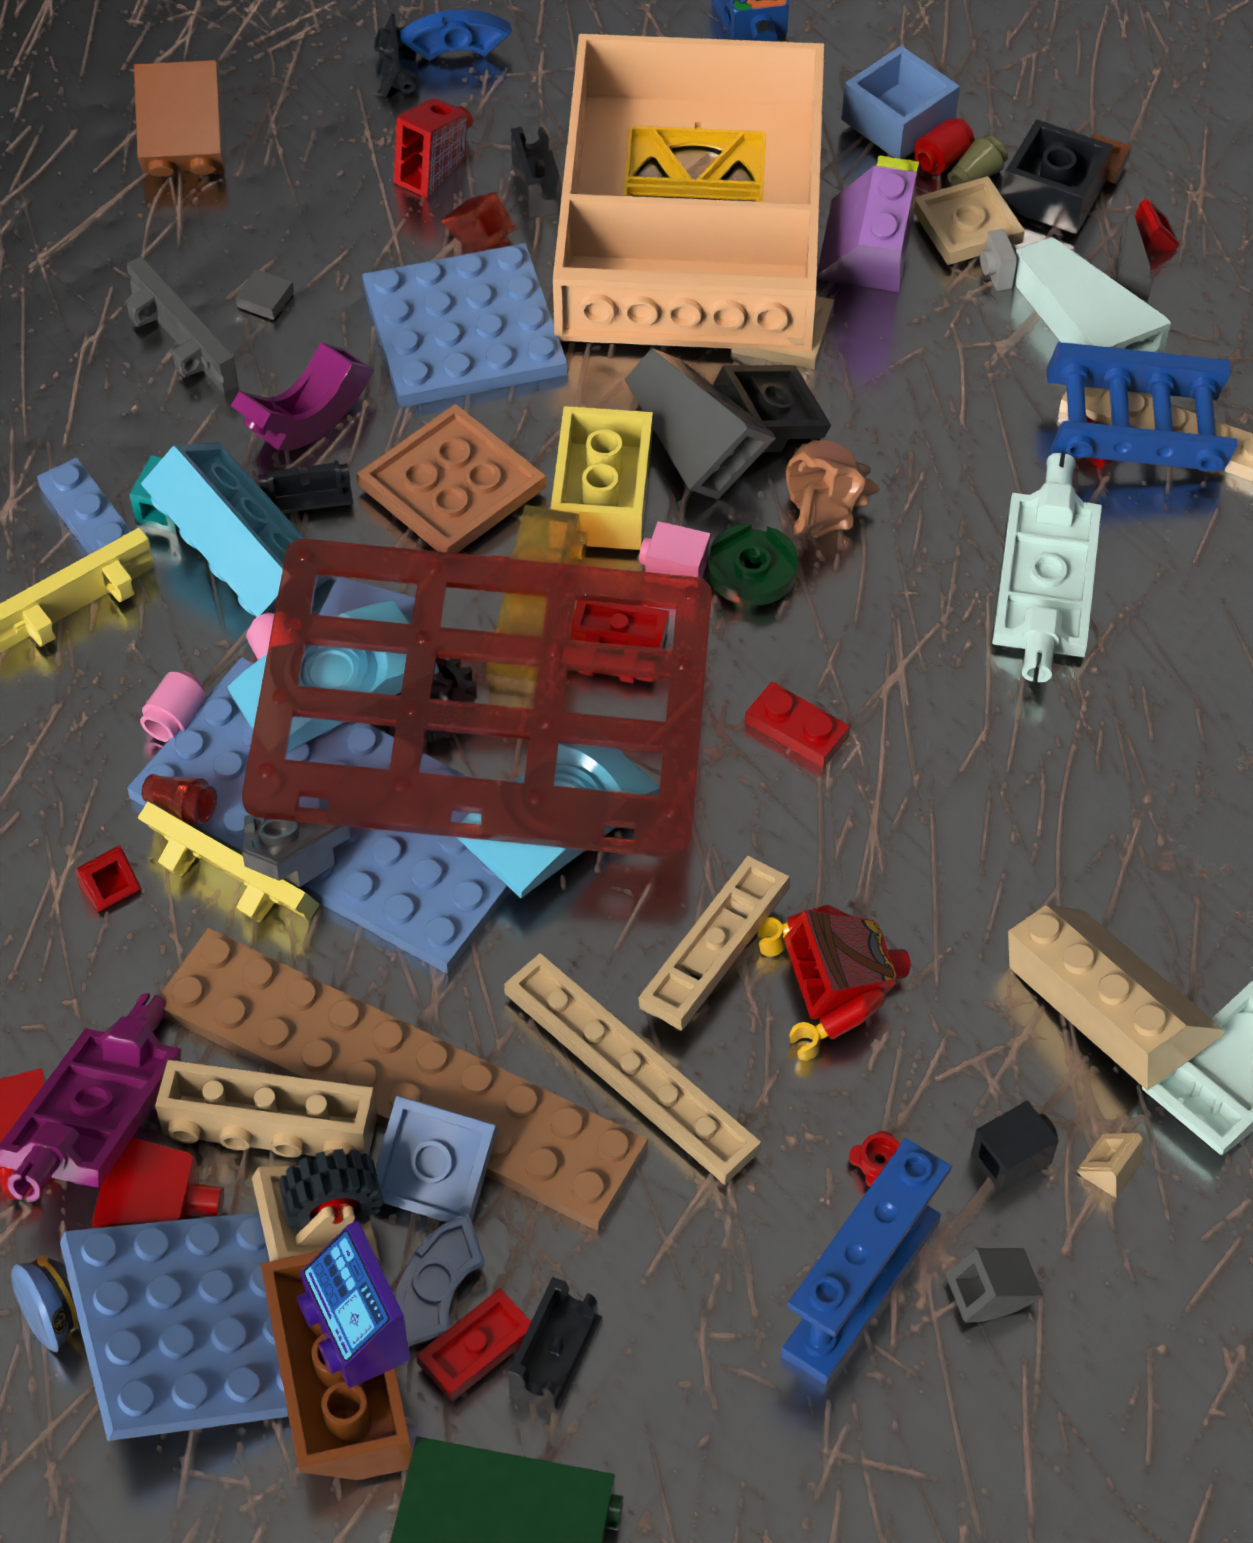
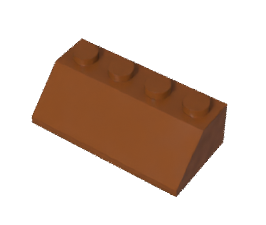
M322 1250L260 1263L299 1472L362 1480L408 1469L412 1450L395 1368L348 1389L341 1371L331 1374L326 1366L318 1345L319 1342L326 1340L319 1324L309 1327L300 1309L297 1295L304 1293L300 1272Z

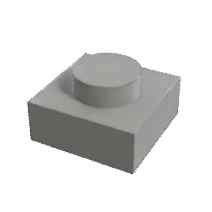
M1004 229L989 231L986 248L980 253L982 271L984 275L990 276L996 291L1012 289L1017 257Z

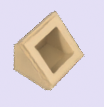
M1139 1133L1102 1134L1079 1166L1077 1172L1084 1179L1117 1198L1143 1161L1142 1136Z

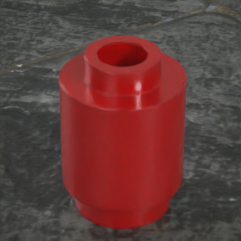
M960 118L947 119L917 139L914 151L915 159L919 162V166L931 174H940L959 161L974 142V134L971 127Z

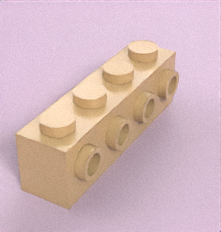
M167 1060L155 1105L163 1135L169 1136L175 1141L181 1143H195L198 1140L216 1142L232 1150H247L249 1147L267 1149L280 1156L291 1158L298 1157L301 1154L316 1156V1153L325 1151L326 1156L333 1155L334 1149H343L344 1155L351 1149L359 1150L360 1155L364 1153L369 1155L377 1121L374 1089L372 1087Z

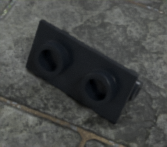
M392 13L385 28H379L374 42V50L379 52L376 76L378 79H381L382 97L387 96L391 87L401 89L404 93H411L419 85L418 64L415 62L417 53L400 42L399 32L405 27H396L395 14Z
M335 460L334 463L307 466L308 473L299 474V468H290L275 471L268 469L267 474L258 475L260 488L282 513L353 504L348 463L339 464V461Z

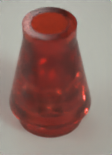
M151 774L145 779L141 790L142 799L145 802L156 805L188 825L206 823L214 814L217 806L216 789L210 786L203 778L168 777Z

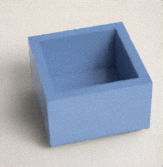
M899 46L845 82L841 120L894 158L904 159L914 152V145L917 139L944 120L956 118L960 86L903 46Z

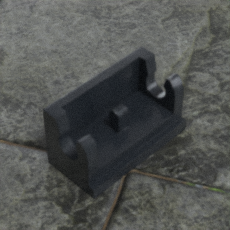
M522 127L511 128L512 164L529 219L560 214L563 182L560 178L552 150H549V138L543 127L538 129V141L532 144L525 143L527 140Z
M552 1276L508 1370L510 1395L560 1415L600 1328L603 1316L598 1315V1302L592 1294L587 1293L583 1301L577 1300L569 1295L570 1289L567 1282Z

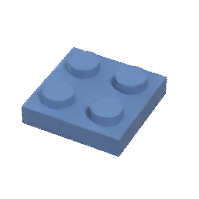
M396 1096L375 1167L383 1203L443 1222H449L458 1216L469 1213L472 1222L499 1125L403 1096Z

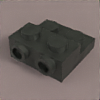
M723 365L713 384L772 431L776 439L763 452H782L788 439L825 438L831 427L830 422L796 365Z

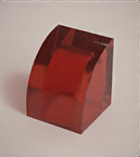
M496 192L469 198L441 219L443 225L455 239L475 251L489 250L516 229Z

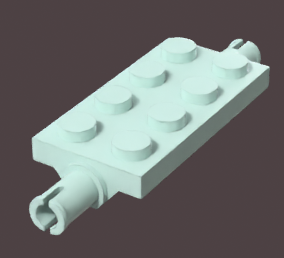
M1054 453L1048 457L1046 481L1040 490L1031 495L1012 492L992 641L994 645L1025 649L1022 676L1029 681H1033L1034 669L1038 666L1037 682H1046L1052 677L1053 653L1085 657L1091 613L1102 505L1086 503L1079 498L1072 486L1076 460L1073 456L1065 454L1064 467H1060L1061 453Z

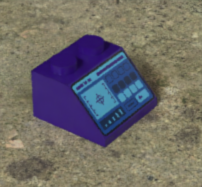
M359 1221L347 1225L300 1272L304 1293L297 1295L300 1309L308 1326L311 1327L319 1324L326 1339L319 1342L318 1345L329 1372L333 1374L341 1371L348 1389L410 1361L404 1315Z

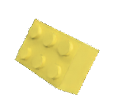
M564 406L550 509L551 544L641 549L652 451L653 412Z

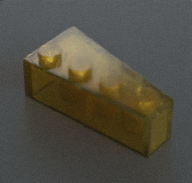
M528 505L524 506L485 672L489 691L544 700L548 685H555L559 671V658H556L559 643H564L566 640L569 625V616L567 614L570 603L574 601L576 596L578 574L587 547L588 533L581 531L579 514Z

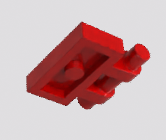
M579 595L569 628V642L584 644L582 651L565 648L562 656V666L579 669V674L594 676L595 672L619 676L620 681L634 684L636 680L653 683L656 674V664L640 662L641 655L660 658L669 624V611ZM600 648H606L625 653L623 658L601 655L599 651Z

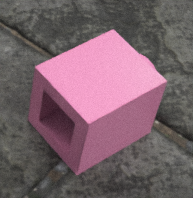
M658 521L652 538L645 537L640 549L639 564L645 565V584L697 596L707 570L711 533Z

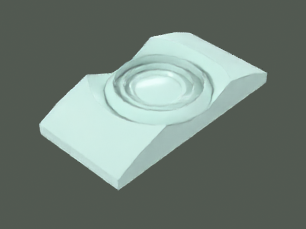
M1253 980L1212 1018L1224 1029V1035L1148 1091L1143 1086L1141 1088L1221 1156L1253 1132Z

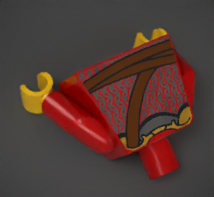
M831 905L804 910L802 913L789 916L787 923L783 924L776 918L768 917L757 931L758 938L762 939L759 942L762 955L773 957L779 955L787 947L810 1019H820L821 1023L816 1026L806 1022L798 1023L790 1032L791 1044L801 1038L813 1040L809 1045L803 1046L797 1051L798 1059L802 1061L812 1060L820 1052V1040L828 1036L833 1040L859 1026L884 1005L885 996L896 984L897 979H905L910 972L911 961L908 952L905 949H887L880 926L875 921L853 917Z

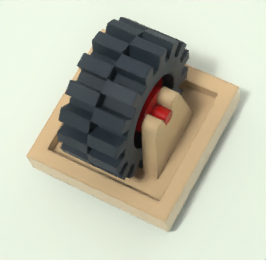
M334 1149L333 1155L326 1156L325 1151L316 1153V1159L312 1161L305 1157L298 1161L299 1166L257 1168L252 1177L270 1261L323 1250L347 1225L359 1221L376 1259H379L370 1215H377L380 1212L379 1206H383V1197L374 1161L371 1160L370 1155L367 1153L360 1155L359 1150L353 1149L344 1155L343 1149Z

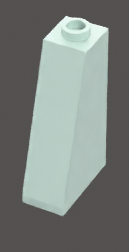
M1050 237L1016 250L1017 263L1013 283L1060 342L1164 353L1171 325L1168 318L1061 242Z

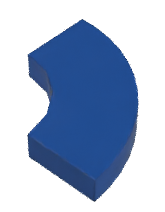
M458 9L441 11L422 17L401 30L399 37L401 43L431 61L442 53L459 50L473 51L486 56L512 33L511 23L493 14L477 10Z

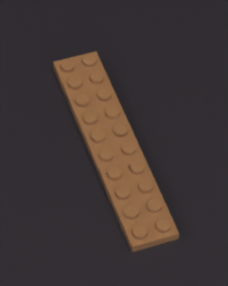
M210 928L206 929L159 995L166 1002V1007L164 1008L166 1012L165 1019L279 1075L372 1087L374 1089L377 1111L376 1122L385 1127L388 1126L396 1096H403L499 1125L485 1176L598 1232L648 1148V1138Z

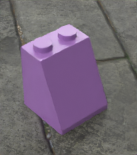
M873 166L832 199L816 279L899 293L914 219L917 172Z

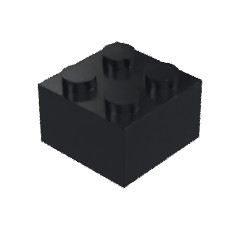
M1036 119L1005 171L1001 196L1012 212L1077 234L1106 183L1113 145Z

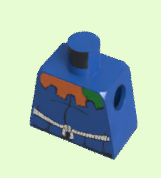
M712 0V5L732 40L777 42V37H783L787 34L789 0Z

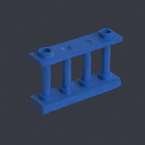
M1064 342L1057 343L1046 369L1047 383L1066 385L1068 421H1062L1051 445V454L1061 453V455L1068 454L1074 458L1086 457L1194 468L1206 472H1224L1238 443L1237 438L1216 436L1213 400H1218L1231 374L1229 360ZM1084 387L1109 390L1112 425L1087 423ZM1127 391L1152 394L1155 430L1130 427ZM1170 396L1195 399L1198 434L1173 432Z
M904 1139L787 1303V1308L803 1319L781 1349V1357L827 1386L938 1226L941 1213L927 1204L950 1173L952 1165L909 1139Z

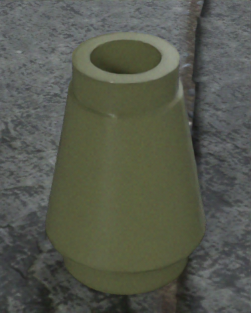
M992 135L976 138L948 174L950 184L955 186L986 176L991 177L1002 171L1004 163L1008 160L1006 148Z

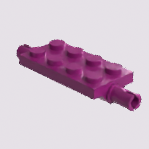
M150 993L141 994L127 1017L121 1016L105 1032L85 1028L0 1143V1166L16 1169L7 1182L8 1190L14 1197L22 1200L29 1189L33 1187L27 1196V1201H36L51 1178L79 1185L100 1187L155 1105L167 1060L181 1062V1048L161 1044L153 1033L160 1021L166 1016L164 1010L166 1002L162 997L154 995L148 1005H145L150 999Z

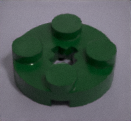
M740 524L730 527L721 532L711 545L707 560L709 582L721 596L733 601L738 609L743 611L754 610L759 605H766L781 599L795 586L797 582V550L793 542L784 533L775 528L767 526L766 532L752 530V524ZM746 560L753 564L762 563L758 569L744 567V561Z

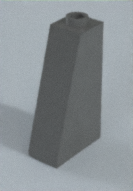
M651 349L625 378L627 385L643 412H653L652 427L688 489L719 499L776 439L772 431L679 358Z

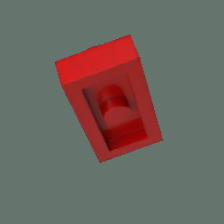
M773 681L745 712L746 724L822 768L848 739L850 733V725Z
M499 1288L417 1353V1364L448 1399L453 1402L520 1347L531 1321Z

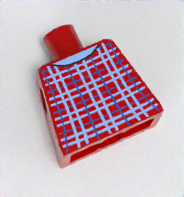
M430 98L396 117L393 183L425 198L430 197L464 160L466 131L473 125L471 113L464 107H455L438 98Z

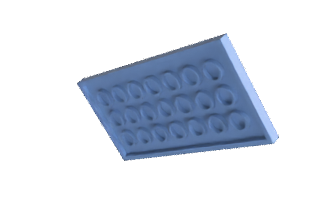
M241 657L209 693L185 730H179L174 738L171 737L127 787L130 799L143 806L150 802L243 856L244 816L264 813L265 820L294 818L293 810L313 808L347 822L350 838L333 848L335 865L301 887L292 885L306 892L321 905L442 972L449 974L512 891L454 836L455 827L493 789L356 717L343 722L271 761L227 688L238 676L254 664Z

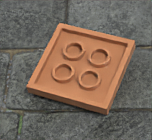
M455 403L357 473L358 486L448 560L546 488V475Z

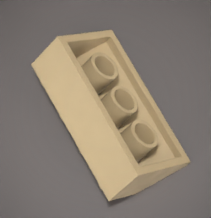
M1045 905L1008 931L1010 969L1147 1091L1224 1035V1029L1084 910Z

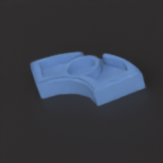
M469 1213L450 1220L431 1233L417 1248L404 1270L396 1293V1300L404 1315L408 1348L433 1341L451 1327L449 1308L453 1293L466 1276L485 1266V1260Z

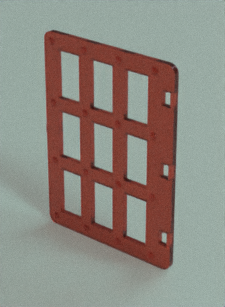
M314 539L296 540L288 546L285 553L242 789L243 807L248 814L257 818L663 858L680 857L688 851L691 842L712 599L711 587L705 580L692 576L519 560L496 555L488 557ZM318 575L417 584L412 623L404 624L312 615ZM446 588L547 597L542 637L441 627ZM575 600L676 610L672 650L571 640ZM316 645L407 654L401 696L299 686L305 646ZM436 657L538 667L533 709L431 699ZM567 670L669 680L666 722L562 712ZM293 717L395 726L390 769L286 760ZM426 730L529 740L524 783L420 773ZM559 743L663 753L659 796L554 786ZM300 797L328 799V810L299 807ZM453 811L481 814V825L451 822ZM605 826L635 829L634 840L604 837Z

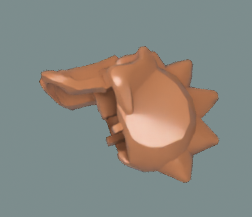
M828 440L802 444L786 467L790 499L800 510L799 519L795 521L793 529L794 535H803L805 530H807L812 537L820 538L828 532L851 529L853 526V507L866 506L869 503L868 496L880 490L874 481L866 478L871 472V468L857 462L851 451L841 444Z

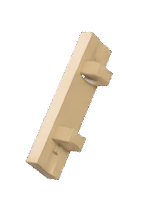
M747 856L638 997L639 1008L661 1018L682 1031L790 889V876ZM684 970L696 975L700 980L685 974Z

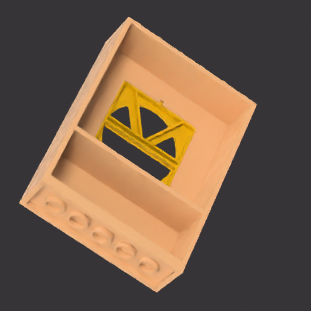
M579 34L553 272L554 336H558L559 341L812 351L817 278L824 64L823 43ZM683 146H705L721 150L722 152L697 179H692L670 149ZM653 157L669 178L637 177L635 175L641 166ZM737 161H740L749 170L754 181L720 179ZM635 196H658V197H635ZM659 197H682V198H705V199H682V198H659ZM706 199H729V200H752V201H729V200H706ZM787 337L804 338V344H792L788 341Z

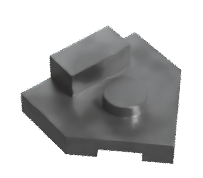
M313 808L293 810L294 818L265 820L264 813L244 816L245 836L242 846L244 866L280 881L283 879L299 887L335 865L333 848L350 838L347 822Z

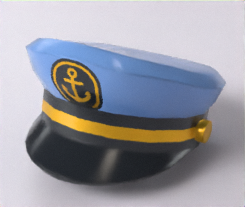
M42 1256L31 1263L15 1264L11 1272V1282L20 1310L37 1339L46 1348L57 1353L64 1344L67 1335L76 1329H80L65 1264L47 1256Z

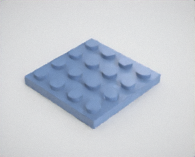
M526 243L362 274L364 292L399 408L567 375V361L558 336H554V324Z
M259 1212L64 1232L60 1240V1246L107 1441L289 1417L260 1264L270 1260Z

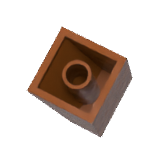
M216 60L134 64L137 155L142 172L149 173L152 176L166 177L176 171H191L194 174L206 175L213 173L216 169H225V99Z

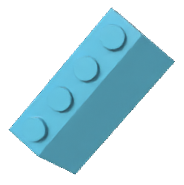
M220 442L173 445L141 483L151 495L150 499L155 508L168 515L180 528L179 533L183 540L201 552L208 560L211 572L220 580L227 582L238 595L240 605L256 617L265 613L281 614L327 582L335 574Z

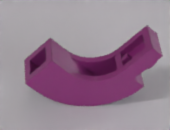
M321 342L306 370L289 389L274 397H262L239 391L231 407L245 416L243 423L248 429L276 449L284 451L298 449L316 441L348 413L362 394L375 370L345 349Z

